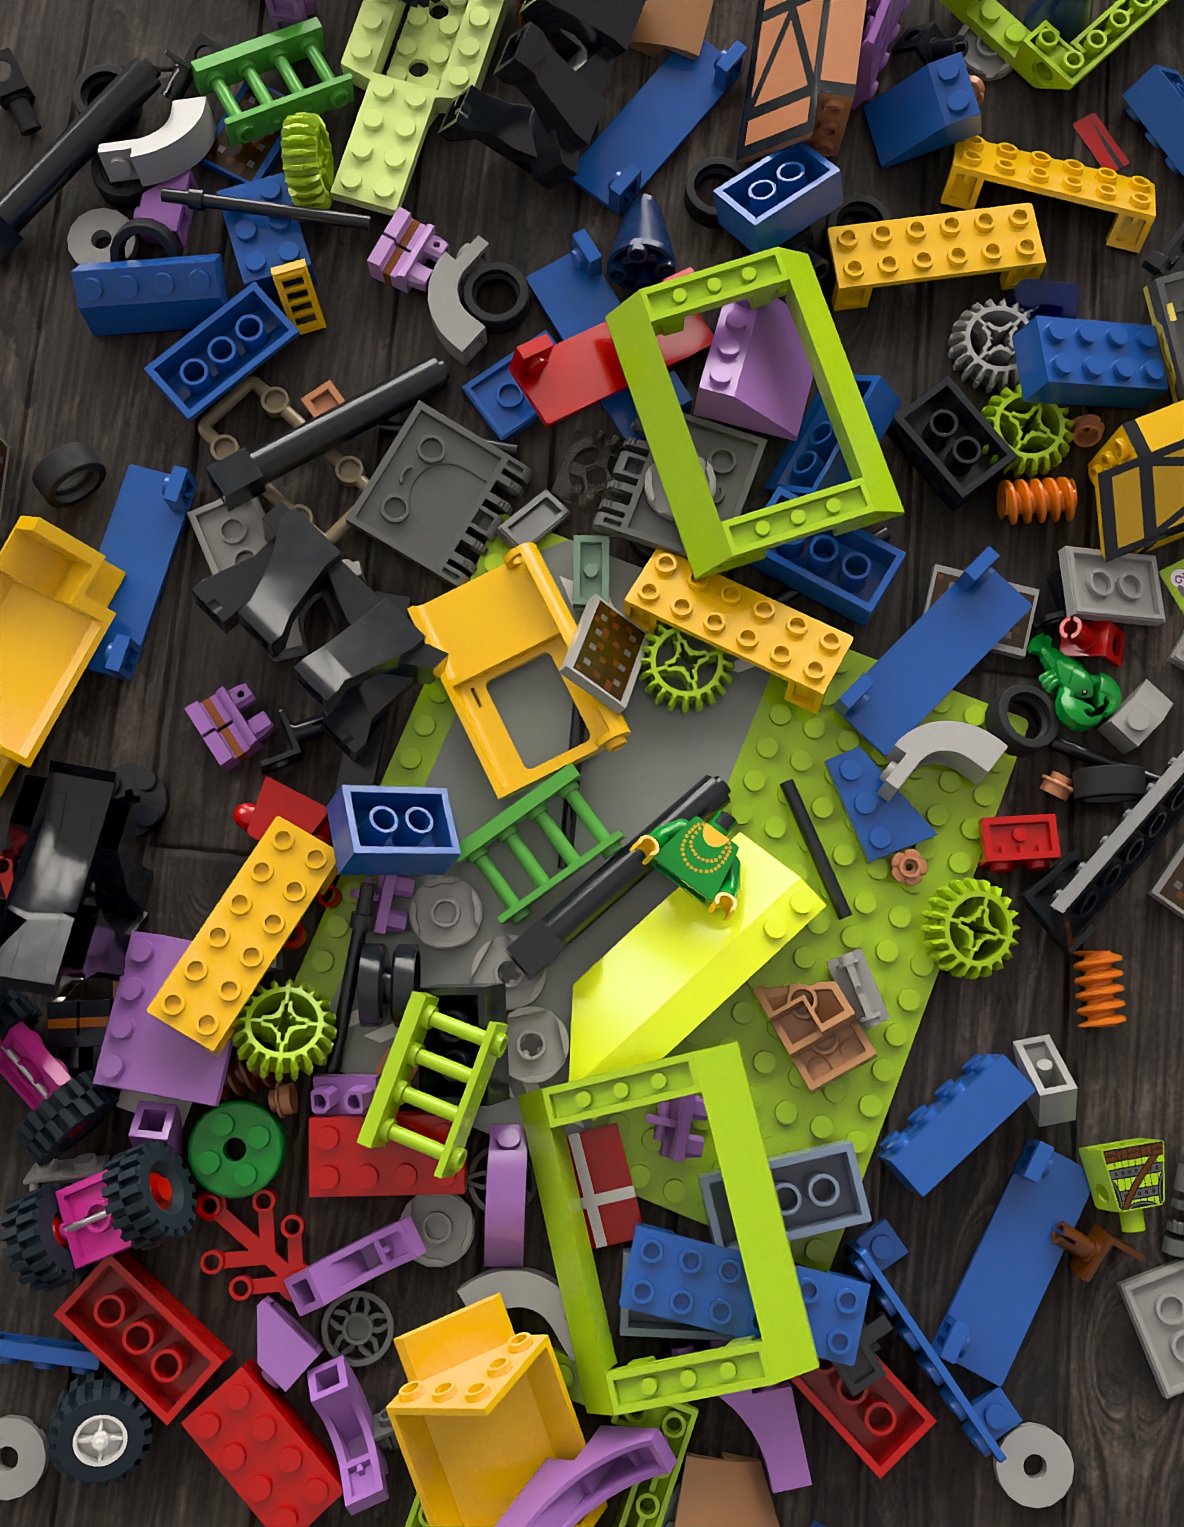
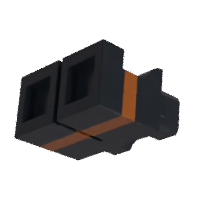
M114 999L47 1002L48 1048H59V1060L66 1065L67 1069L86 1068V1047L92 1046V1068H97Z

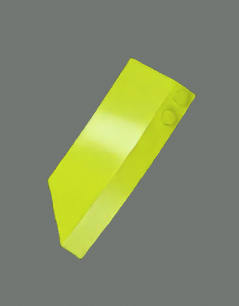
M739 832L731 841L739 847L736 856L741 861L740 889L736 898L737 908L728 921H724L726 917L724 910L715 908L714 912L710 914L708 909L711 904L706 907L685 890L678 887L572 985L568 1082L664 1058L827 905L801 877ZM598 1117L591 1118V1120L595 1121Z

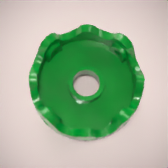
M231 1100L219 1104V1107L214 1106L197 1121L189 1139L188 1160L197 1181L209 1192L231 1199L244 1198L267 1188L286 1162L287 1130L285 1124L279 1117L272 1114L261 1103L256 1101ZM232 1138H239L246 1145V1153L240 1160H234L227 1154V1144Z

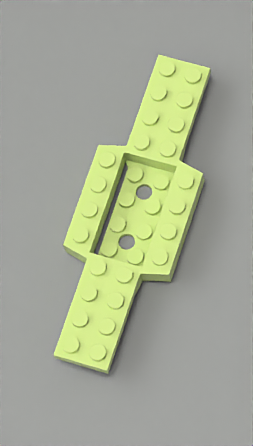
M363 0L341 60L343 75L350 73L353 77V84L365 90L366 93L330 191L333 200L390 216L394 215L397 208L402 206L430 125L439 113H446L451 100L460 95L470 85L481 91L511 0H441L436 4L429 0V7L423 8L419 4L417 8L411 6L387 75H382V71L407 3H404L402 0ZM435 6H444L449 12L442 19H434L431 17L430 11ZM423 63L428 67V72L422 77H415L409 72L412 65Z

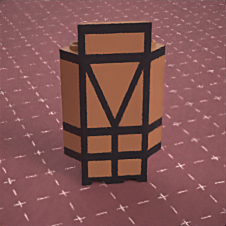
M758 0L739 130L737 162L746 163L801 141H804L823 157H838L855 96L867 0Z

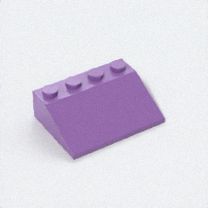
M867 0L855 96L851 107L853 110L864 100L869 101L875 94L879 85L876 77L884 68L890 56L887 48L894 41L900 30V24L897 23L898 19L906 11L911 0Z
M776 298L772 300L771 304L751 310L748 299H743L722 306L698 388L693 415L797 441L813 373L787 304Z
M132 931L125 956L124 976H120L93 1084L219 1107L233 1048L232 1037L220 1056L216 1057L206 1051L199 1043L147 1012L148 1006L192 941L166 935Z

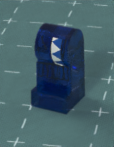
M1024 279L1015 286L1008 299L1007 307L1012 308L1014 304L1019 303L1018 312L1023 314L1030 311V317L1048 316L1075 319L1077 317L1080 284Z

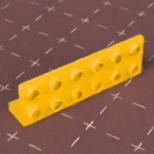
M977 135L955 143L952 166L940 200L942 204L965 210H973L983 182L986 180L1117 213L1106 237V245L1140 253L1156 217L1155 184L1144 177L1133 176L1130 178L1118 175L1109 168L1094 169L1084 166L1077 160L1067 159L1062 161L1054 159L1042 151L1030 153L1018 150L1016 146L1010 143H1000L998 145L986 142Z
M1031 203L828 228L827 231L836 277L831 298L834 311L868 307L872 289L875 287L1002 272L999 277L1002 290L1036 286L1046 264L1037 221Z
M659 549L654 551L624 599L623 614L648 633L656 635L657 625L661 624V622L666 623L788 681L784 700L816 715L823 705L833 677L853 642L851 635L720 574L695 580L687 559Z
M277 816L148 1006L147 1012L199 1043L209 1053L219 1057L236 1031L238 1025L236 1018L318 892L324 895L338 874L334 848L282 817Z

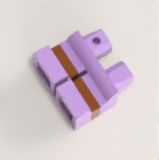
M398 207L384 230V235H381L368 257L367 263L371 277L406 293H409L411 287L428 292L429 280L433 270L424 265L428 259L437 263L444 252L450 254L449 243L436 236L434 225L427 224L425 226L412 219L410 212Z

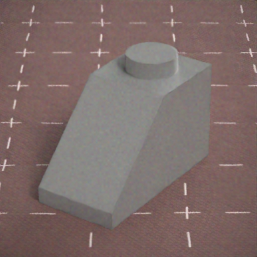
M1145 679L1127 697L1117 711L1108 717L1096 730L1122 754H1125L1138 747L1164 720L1173 703L1148 679Z
M1050 1035L1013 1041V1050L1018 1070L1036 1089L1026 1099V1102L1038 1127L1076 1120L1078 1088Z

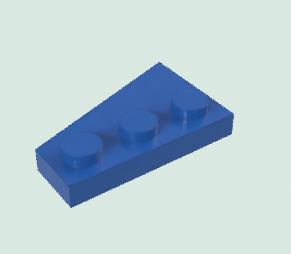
M860 747L827 759L824 762L867 863L938 835L899 790L889 803L877 794L884 784L879 779L883 772Z

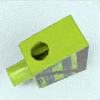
M1134 1138L1080 1147V1157L1095 1206L1101 1210L1119 1212L1122 1232L1145 1231L1143 1208L1160 1206L1165 1201L1164 1141Z

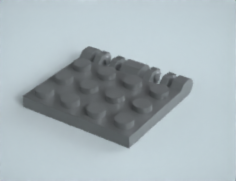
M419 400L348 514L346 523L455 589L469 582L470 578L447 564L448 561L470 575H474L477 570L472 561L454 552L459 543L477 555L485 556L489 550L483 543L466 533L469 529L474 535L484 541L493 543L497 537V528L505 522L501 516L484 507L483 503L486 502L494 510L506 515H510L513 510L507 501L491 493L495 483L510 495L521 497L524 490L519 484L527 486L534 475V471Z
M636 411V419L632 422L630 428L636 434L645 437ZM683 412L697 454H699L698 457L703 458L705 462L707 460L715 473L716 492L713 501L721 522L741 516L768 440ZM628 437L623 445L626 451L620 452L612 472V477L615 480H611L606 489L616 497L630 500L629 506L604 499L599 506L601 512L596 513L592 528L600 534L620 537L653 549L681 556L688 560L675 521H670L658 515L648 504L644 492L645 476L648 468L654 463L648 442Z

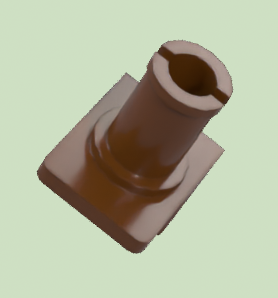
M1060 1221L1055 1227L1061 1230L1067 1237L1054 1230L1051 1232L1050 1240L1054 1245L1060 1246L1075 1255L1069 1268L1086 1283L1090 1282L1112 1245L1141 1262H1144L1146 1258L1132 1245L1096 1223L1088 1236L1071 1227L1065 1221Z

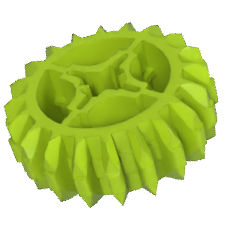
M300 112L295 113V115H288L282 124V140L280 142L283 160L282 169L285 173L288 193L295 206L329 209L334 201L330 191L335 180V168L331 149L332 144L329 141L326 125L321 117L315 113Z
M1021 384L1016 385L1012 391L1006 387L999 396H992L988 402L989 405L985 406L981 411V414L1002 438V435H1004L1008 439V445L1016 453L1017 458L1004 471V474H1006L1009 469H1012L1015 479L1020 478L1023 472L1026 473L1029 479L1034 478L1038 472L1041 475L1047 474L1051 467H1057L1062 462V457H1065L1070 450L1068 444L1073 440L1074 433L1069 430L1072 428L1074 420L1065 418L1069 413V407L1059 408L1058 404L1024 402ZM1015 410H1023V411H1027L1028 413H1026V414H1020V413H1016V412H1014V411H1015ZM1027 422H1029V426L1026 430L1028 434L1021 441L1020 439L1024 433L1021 430L1025 427ZM985 445L982 448L983 454L989 451V445ZM1023 449H1031V450L1037 451V450L1039 449V450H1041V452H1038V453H1024V452H1021V450H1023ZM994 455L990 460L992 465L997 463L998 455Z
M658 624L656 627L658 636L648 633L645 639L649 642L650 646L643 645L641 647L642 652L645 653V658L640 660L642 662L640 669L646 671L639 674L638 679L639 682L651 681L645 687V694L650 695L657 691L658 694L654 703L660 705L664 699L669 700L667 710L670 712L674 710L676 703L681 704L682 714L688 713L689 704L693 703L696 712H701L703 710L702 700L707 705L714 706L716 699L713 693L723 697L726 694V689L722 684L730 685L733 677L726 672L734 670L735 663L725 660L732 655L670 625L669 630H667L664 625ZM686 640L701 644L709 653L706 650H692ZM673 642L674 657L669 661H665L664 666L656 667L658 653L667 644ZM681 654L682 658L685 659L687 664L693 663L690 670V675L689 672L686 671L684 666L678 667L681 660ZM714 663L715 673L713 679L699 689L697 672L706 669L708 664ZM665 677L666 680L677 679L682 682L685 690L688 691L672 688L662 678Z
M964 878L962 881L951 880L948 882V886L937 888L938 897L927 899L932 910H924L921 913L928 919V924L919 927L921 931L928 932V938L922 944L925 947H933L928 957L931 960H939L938 968L941 970H950L952 976H964L966 979H976L978 976L988 977L992 975V970L1004 968L1002 959L1009 960L1013 957L1008 949L1009 946L1019 944L1012 938V934L1021 929L1018 925L1012 924V919L1019 913L1015 910L1007 909L1012 899L1002 897V889L998 886H990V882L987 880H975L974 878ZM967 900L966 905H962L959 914L952 916L959 904ZM987 940L982 950L973 956L975 951L978 952L981 943Z
M290 978L286 982L285 987H279V984L273 980L271 982V989L268 991L261 985L256 988L257 997L251 995L238 1015L239 1019H237L236 1034L232 1036V1045L239 1048L237 1050V1057L240 1061L248 1059L247 1069L249 1071L261 1067L260 1077L263 1079L270 1072H275V1079L278 1082L283 1079V1073H290V1077L295 1081L298 1079V1070L302 1069L310 1076L313 1072L312 1063L320 1066L323 1065L325 1062L324 1053L330 1054L333 1050V1042L331 1040L336 1038L337 1029L333 1026L336 1023V1016L333 1012H329L330 1003L328 1000L320 1001L321 993L318 989L308 994L306 982H303L299 988H293V981ZM279 1009L272 1015H264L272 1010ZM293 1009L304 1013L312 1022H308V1018L297 1016ZM287 1019L288 1030L285 1032V1039L282 1042L281 1028L284 1026V1020ZM255 1038H261L262 1042L271 1043L275 1047L276 1052L263 1047ZM306 1044L296 1051L289 1052L296 1045Z

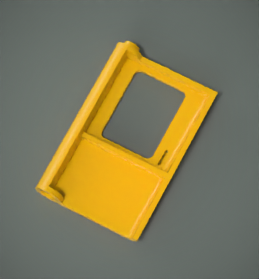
M534 542L524 543L511 549L503 558L505 564L423 605L407 608L414 625L426 636L425 643L449 653L446 669L439 677L497 798L500 800L512 797L552 777L570 763L576 765L604 750H607L608 753L617 751L627 745L626 738L631 735V731L622 713L616 714L561 674L589 730L590 738L585 743L535 768L528 769L524 766L487 690V685L490 681L544 654H548L553 658L560 671L577 629V625Z

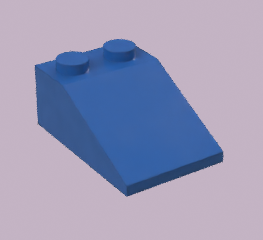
M962 52L925 65L863 107L881 169L982 134L981 113Z

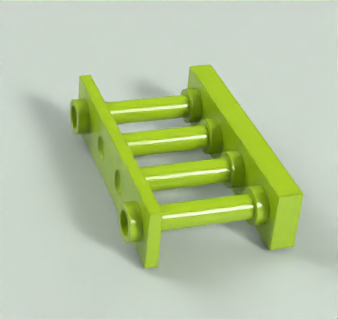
M412 991L356 1143L368 1148L385 1147L386 1143L391 1140L439 1160L434 1176L442 1179L454 1176L455 1172L458 1173L465 1163L467 1150L464 1147L496 1059L503 1055L507 1047L509 1036L506 1035L509 1025L490 1021L485 1031L440 1013L437 1007L439 997L425 992ZM434 1027L481 1046L473 1069L425 1050L423 1042L427 1031ZM421 1065L466 1083L467 1085L459 1107L412 1088L409 1080L414 1067ZM406 1102L453 1122L445 1145L399 1126L395 1118L400 1105Z

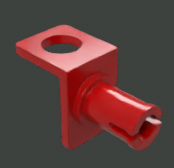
M1075 616L1074 619L1067 617L1061 622L1059 627L1061 634L1059 651H1062L1069 657H1103L1114 667H1121L1125 633L1111 621L1082 622ZM1113 638H1115L1116 641L1115 653L1113 652L1112 647Z

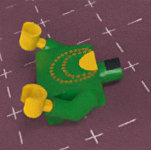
M719 810L709 824L697 816L690 822L680 818L657 827L649 835L641 836L631 847L630 851L632 853L635 849H640L645 853L646 858L642 861V864L646 865L649 863L650 866L706 907L711 904L708 909L710 914L714 912L715 908H721L726 913L724 921H728L737 908L736 898L740 889L741 861L736 856L739 847L727 838L737 825L736 819L729 813Z

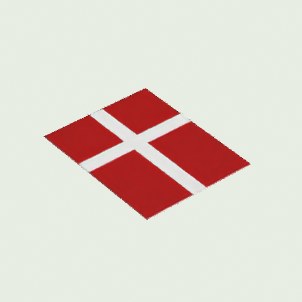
M617 1123L566 1135L591 1248L596 1249L633 1240L632 1236L636 1221L643 1222Z

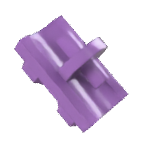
M378 875L371 910L374 920L372 930L367 932L375 934H385V931L404 932L408 917L407 912L390 909L393 895L411 898L415 878L408 875ZM364 878V882L375 884L376 879ZM351 889L350 897L358 899L360 890Z
M381 1074L315 1075L313 1077L314 1089L310 1093L313 1113L367 1115Z
M695 1093L670 1099L669 1102L661 1101L659 1102L657 1115L646 1114L645 1122L655 1124L653 1139L661 1141L660 1156L684 1162L685 1158L702 1156L703 1137L689 1134L692 1119L706 1121L708 1118L703 1098L696 1096Z

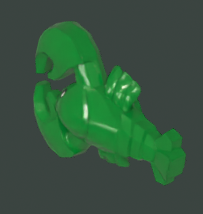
M1041 633L1029 641V646L1026 648L1029 654L1038 655L1040 662L1046 672L1038 677L1039 681L1048 694L1053 692L1057 696L1055 701L1056 715L1064 726L1072 731L1083 732L1096 726L1102 717H1110L1117 711L1121 705L1122 696L1119 686L1112 677L1105 673L1089 674L1085 670L1084 665L1079 660H1075V657H1069L1062 651L1052 648V638L1049 635L1045 636L1044 633ZM1091 697L1096 709L1105 705V710L1101 715L1089 717L1088 714L1092 713L1095 708L1081 700Z

